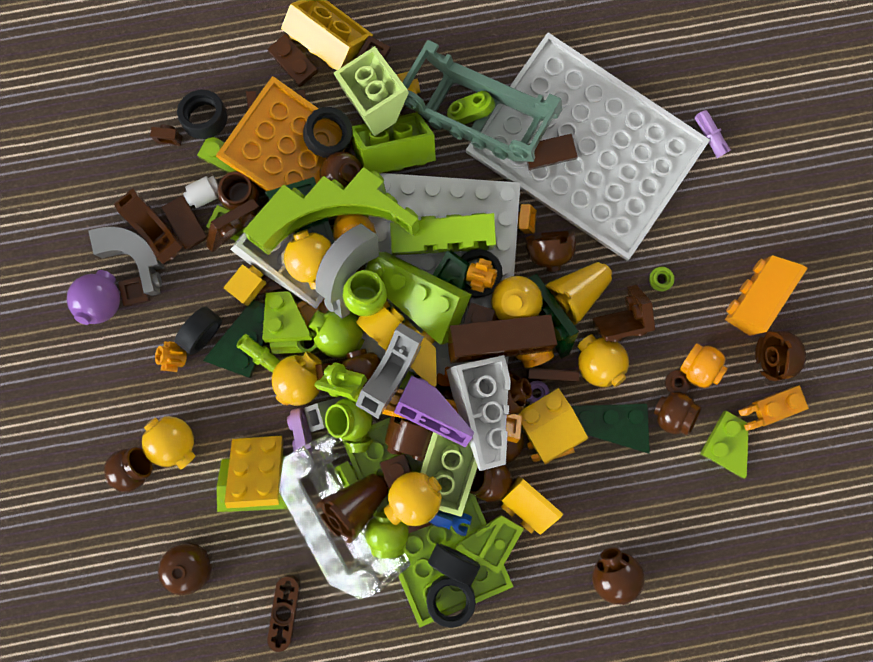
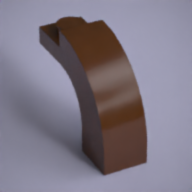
M133 188L114 204L118 213L143 237L162 264L174 259L179 254V250L183 248L181 241Z

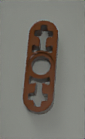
M293 575L283 576L276 584L267 638L268 646L275 652L286 650L292 641L300 592V582ZM290 581L291 586L295 587V590L290 591L288 600L279 601V598L283 599L286 592L282 585ZM281 606L288 607L291 611L290 618L287 620L280 619L277 615V609ZM289 625V628L284 627L282 637L286 640L281 645L277 644V640L273 639V637L278 635L280 626Z

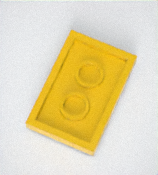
M282 436L232 439L225 494L226 508L279 505L284 443Z

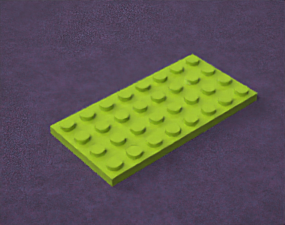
M390 417L371 426L366 434L367 437L371 438L369 450L366 452H349L346 440L342 439L353 468L357 472L358 480L371 474L384 477L380 462L397 456L387 451L388 445L385 443ZM406 454L412 472H420L423 462L417 461L412 458V455ZM470 492L463 513L469 514L472 517L471 524L461 523L462 526L468 527L466 536L457 534L453 526L447 529L434 526L431 523L428 527L409 533L408 541L404 546L406 548L401 556L391 558L419 628L434 622L427 609L428 589L435 580L445 576L428 563L436 544H443L455 549L458 543L487 524L475 495ZM388 495L373 514L374 517L376 513L384 511V508L389 505ZM478 563L480 569L471 585L474 590L476 603L513 587L505 566L497 574ZM445 586L436 596V606L441 613L448 616L465 608L466 595L457 586Z

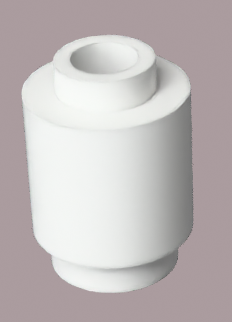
M205 176L185 186L186 192L183 195L189 206L195 205L196 208H199L218 199L217 190L219 184L214 176L209 178Z

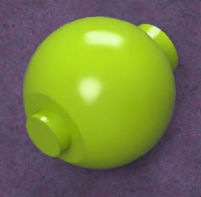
M317 310L308 324V328L316 333V336H313V340L317 348L323 354L332 358L347 357L346 354L360 350L365 341L362 338L363 330L356 323L359 318L351 311L348 316L340 318L329 310L326 313Z

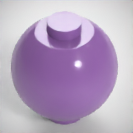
M98 270L96 274L83 275L71 284L67 292V305L77 322L84 325L99 324L115 315L120 305V293L114 284L116 281L114 275L104 270Z

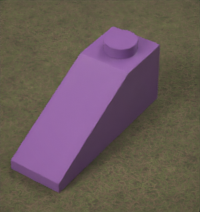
M411 376L394 413L466 448L474 435V431L436 387L430 385L424 379Z

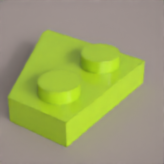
M290 291L266 293L263 341L271 343L312 340L313 336L304 321L305 319Z
M723 411L700 454L745 479L747 476L748 431H746L744 425L747 422L728 411Z
M499 515L458 543L455 549L499 574L524 528L503 515Z

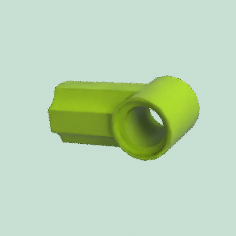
M309 330V331L311 332L312 336H316V333H314L313 331ZM304 340L270 343L272 354L305 353L306 351L316 353L319 351L315 343L313 347L307 349L304 346Z

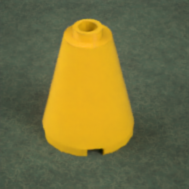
M596 262L551 281L545 286L572 323L576 325L611 283L612 271L606 264Z

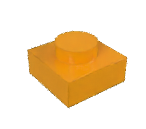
M521 204L520 212H518L517 226L525 234H535L537 210L531 204Z

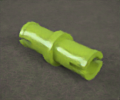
M247 334L243 335L236 345L238 349L252 357L255 364H261L272 373L276 365L281 361L270 353L268 347H262Z

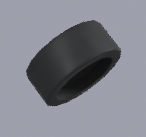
M210 90L190 92L182 98L177 108L178 120L188 135L196 139L212 138L219 134L226 126L228 118L226 108L218 95ZM212 105L216 108L214 116L205 123L192 124L189 121L192 112L200 106Z
M321 107L314 110L308 117L303 129V138L308 149L315 155L327 158L336 152H343L349 145L353 135L352 124L348 117L341 110L333 107ZM330 119L337 123L342 130L341 141L334 146H325L318 142L313 134V128L317 121Z
M474 249L464 253L461 258L465 261L485 259L492 261L493 269L497 270L496 280L492 288L487 287L482 293L472 290V287L466 283L465 291L472 294L471 297L474 298L486 297L492 294L503 277L502 265L499 259L493 253L483 249Z
M207 306L200 308L182 325L175 337V343L190 355L196 354L217 333L222 319Z
M439 543L436 544L428 560V563L437 571L466 585H472L480 569V565L468 556Z
M445 575L432 583L428 589L426 603L428 613L436 623L443 627L454 628L462 626L469 621L474 613L476 600L471 585L460 583ZM445 586H457L466 595V606L456 616H446L436 606V596Z

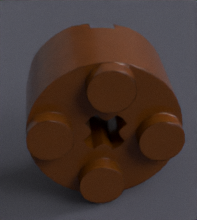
M391 416L385 437V443L388 445L387 451L395 455H402V453L412 455L413 459L424 462L433 432L408 419Z

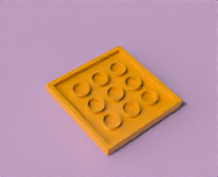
M272 76L218 151L216 157L237 172L247 176L249 180L265 191L314 177L317 184L320 180L319 170L327 158L315 155L308 149L304 142L303 129L308 117L314 110L319 108ZM321 119L314 125L313 134L315 139L321 144L334 146L341 141L342 130L334 121Z

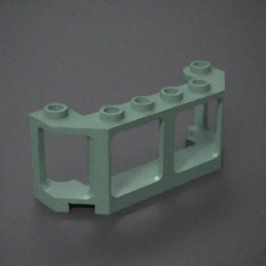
M427 40L402 83L408 90L426 58L443 73V78L427 105H425L422 98L409 90L404 105L416 111L433 128L438 130L443 128L459 140H462V138L467 139L476 148L481 150L486 148L502 160L507 158L512 161L533 162L535 159V149L552 119H557L562 112L561 98L550 93L546 100L540 94L537 98L453 62L451 55L447 54L444 56L437 53L439 45ZM456 83L477 93L486 91L494 99L495 107L500 103L531 116L533 121L522 141L512 140L510 145H507L481 133L491 114L475 120L470 128L438 113L437 110L451 86ZM543 120V122H542L541 126L539 127V129H538L536 135L534 136L532 142L530 143V145H528V143H529V141L531 140L533 134L535 133L537 127L539 126L540 122Z

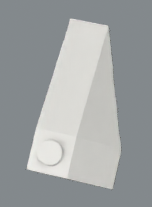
M243 232L230 250L316 309L324 297L317 293L315 289H311L308 282L303 283L294 279L285 267L284 252L287 244L294 239L293 234H290L281 241L268 255L249 241Z
M502 355L456 365L447 369L452 396L459 415L474 431V435L469 443L479 471L505 465L507 450L506 419L509 414L507 402L511 383L505 356Z

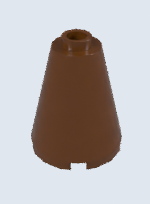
M371 474L321 499L317 503V509L322 507L323 510L320 517L336 537L339 538L343 535L347 538L344 542L351 544L356 540L388 495V485L383 476Z

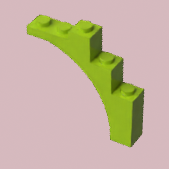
M363 167L346 188L337 180L333 179L330 181L325 176L318 181L306 196L296 188L291 190L283 185L243 232L249 241L269 255L281 241L301 227L332 216L359 214L380 217L393 221L412 236L417 233L420 226L418 215L408 207L404 209L398 205V201L386 192L383 177L376 171L370 172Z

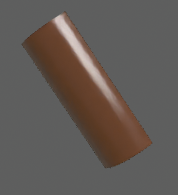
M551 315L451 325L448 330L450 364L484 360L502 355L509 357L550 352L557 345Z

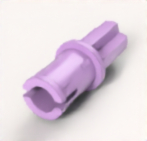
M704 110L695 116V120L704 136L710 139L708 143L716 158L731 151L720 132L721 128L718 129L708 111Z

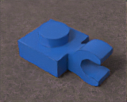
M439 510L430 523L447 529L453 526L457 534L466 536L468 527L462 526L461 523L470 525L472 517L465 513L460 517Z

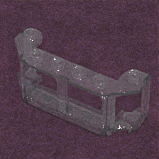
M328 433L284 457L279 493L329 585L362 600L381 591L411 564L405 554L398 558L387 559L373 556L370 546L365 539V526L355 541L351 544L345 543L354 559L353 565L349 568L346 566L327 531L328 527L321 520L301 483L305 478H309L321 499L344 488L340 477L331 463L340 457L338 453H333V447L343 440L333 437ZM310 448H312V454H311V455H310V453H309V451H308V449H310ZM374 572L386 578L380 582Z

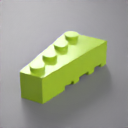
M475 213L468 216L454 214L447 215L446 218L423 216L421 220H418L420 229L414 236L396 223L390 222L391 249L394 256L446 253L448 250L453 252H467L474 249L493 250L496 246L494 213Z
M386 251L379 252L377 258L368 262L365 270L378 274L385 283L387 298L440 345L448 343L449 327L451 325H460L472 294Z

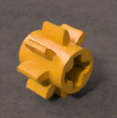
M480 258L479 263L470 264L466 281L471 282L472 290L483 293L485 288L493 287L497 270L493 269L492 261Z
M165 341L164 346H159L156 350L155 362L161 365L162 371L177 372L178 367H183L186 363V351L181 349L175 342Z

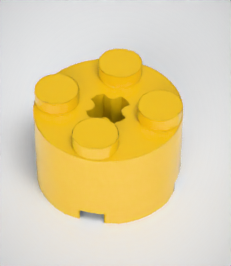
M387 301L378 313L371 316H360L356 321L360 328L377 341L378 345L385 351H387L395 329L400 323L414 331L418 330L407 319L402 322L405 318L395 307L392 306L388 309L391 304Z

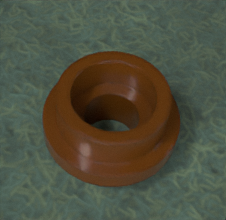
M680 370L670 372L665 378V387L670 393H686L690 388V381L687 379L686 374ZM676 378L682 381V385L679 388L674 384Z

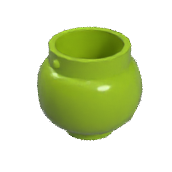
M362 270L348 278L343 286L342 297L345 306L352 313L358 316H371L378 313L386 303L387 289L377 273Z
M343 398L328 408L325 424L328 432L333 437L346 441L359 440L369 432L372 426V415L356 406V403L349 401L348 398Z
M384 511L376 513V516L368 521L365 529V539L370 546L373 556L383 559L401 556L406 550L404 546L409 536L408 525L403 522L398 525L392 524Z

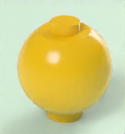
M303 230L293 235L294 239L287 244L284 252V263L287 271L294 279L303 283L308 282L310 288L315 289L319 265L332 244L319 233H309L308 230Z
M511 276L503 279L495 287L491 298L492 309L495 310L499 320L538 316L543 304L539 287L532 280L523 276Z
M591 334L578 344L577 347L581 351L578 358V366L581 375L587 382L597 387H609L611 385L617 387L626 379L625 374L628 371L629 358L625 348L618 341H605L603 337L596 339Z
M308 351L303 356L292 355L281 360L276 365L272 374V387L277 395L276 399L286 406L289 404L300 406L314 400L320 392L315 386L317 381L315 365L322 364V361Z
M165 416L159 420L155 417L144 426L146 432L142 436V449L145 456L153 464L161 467L176 465L181 470L195 458L196 455L192 452L194 435L189 425L183 420L172 416Z
M420 472L403 474L391 485L388 493L389 505L384 508V512L394 525H398L401 522L409 526L424 525L430 522L440 509V490L442 487L434 476L429 477Z

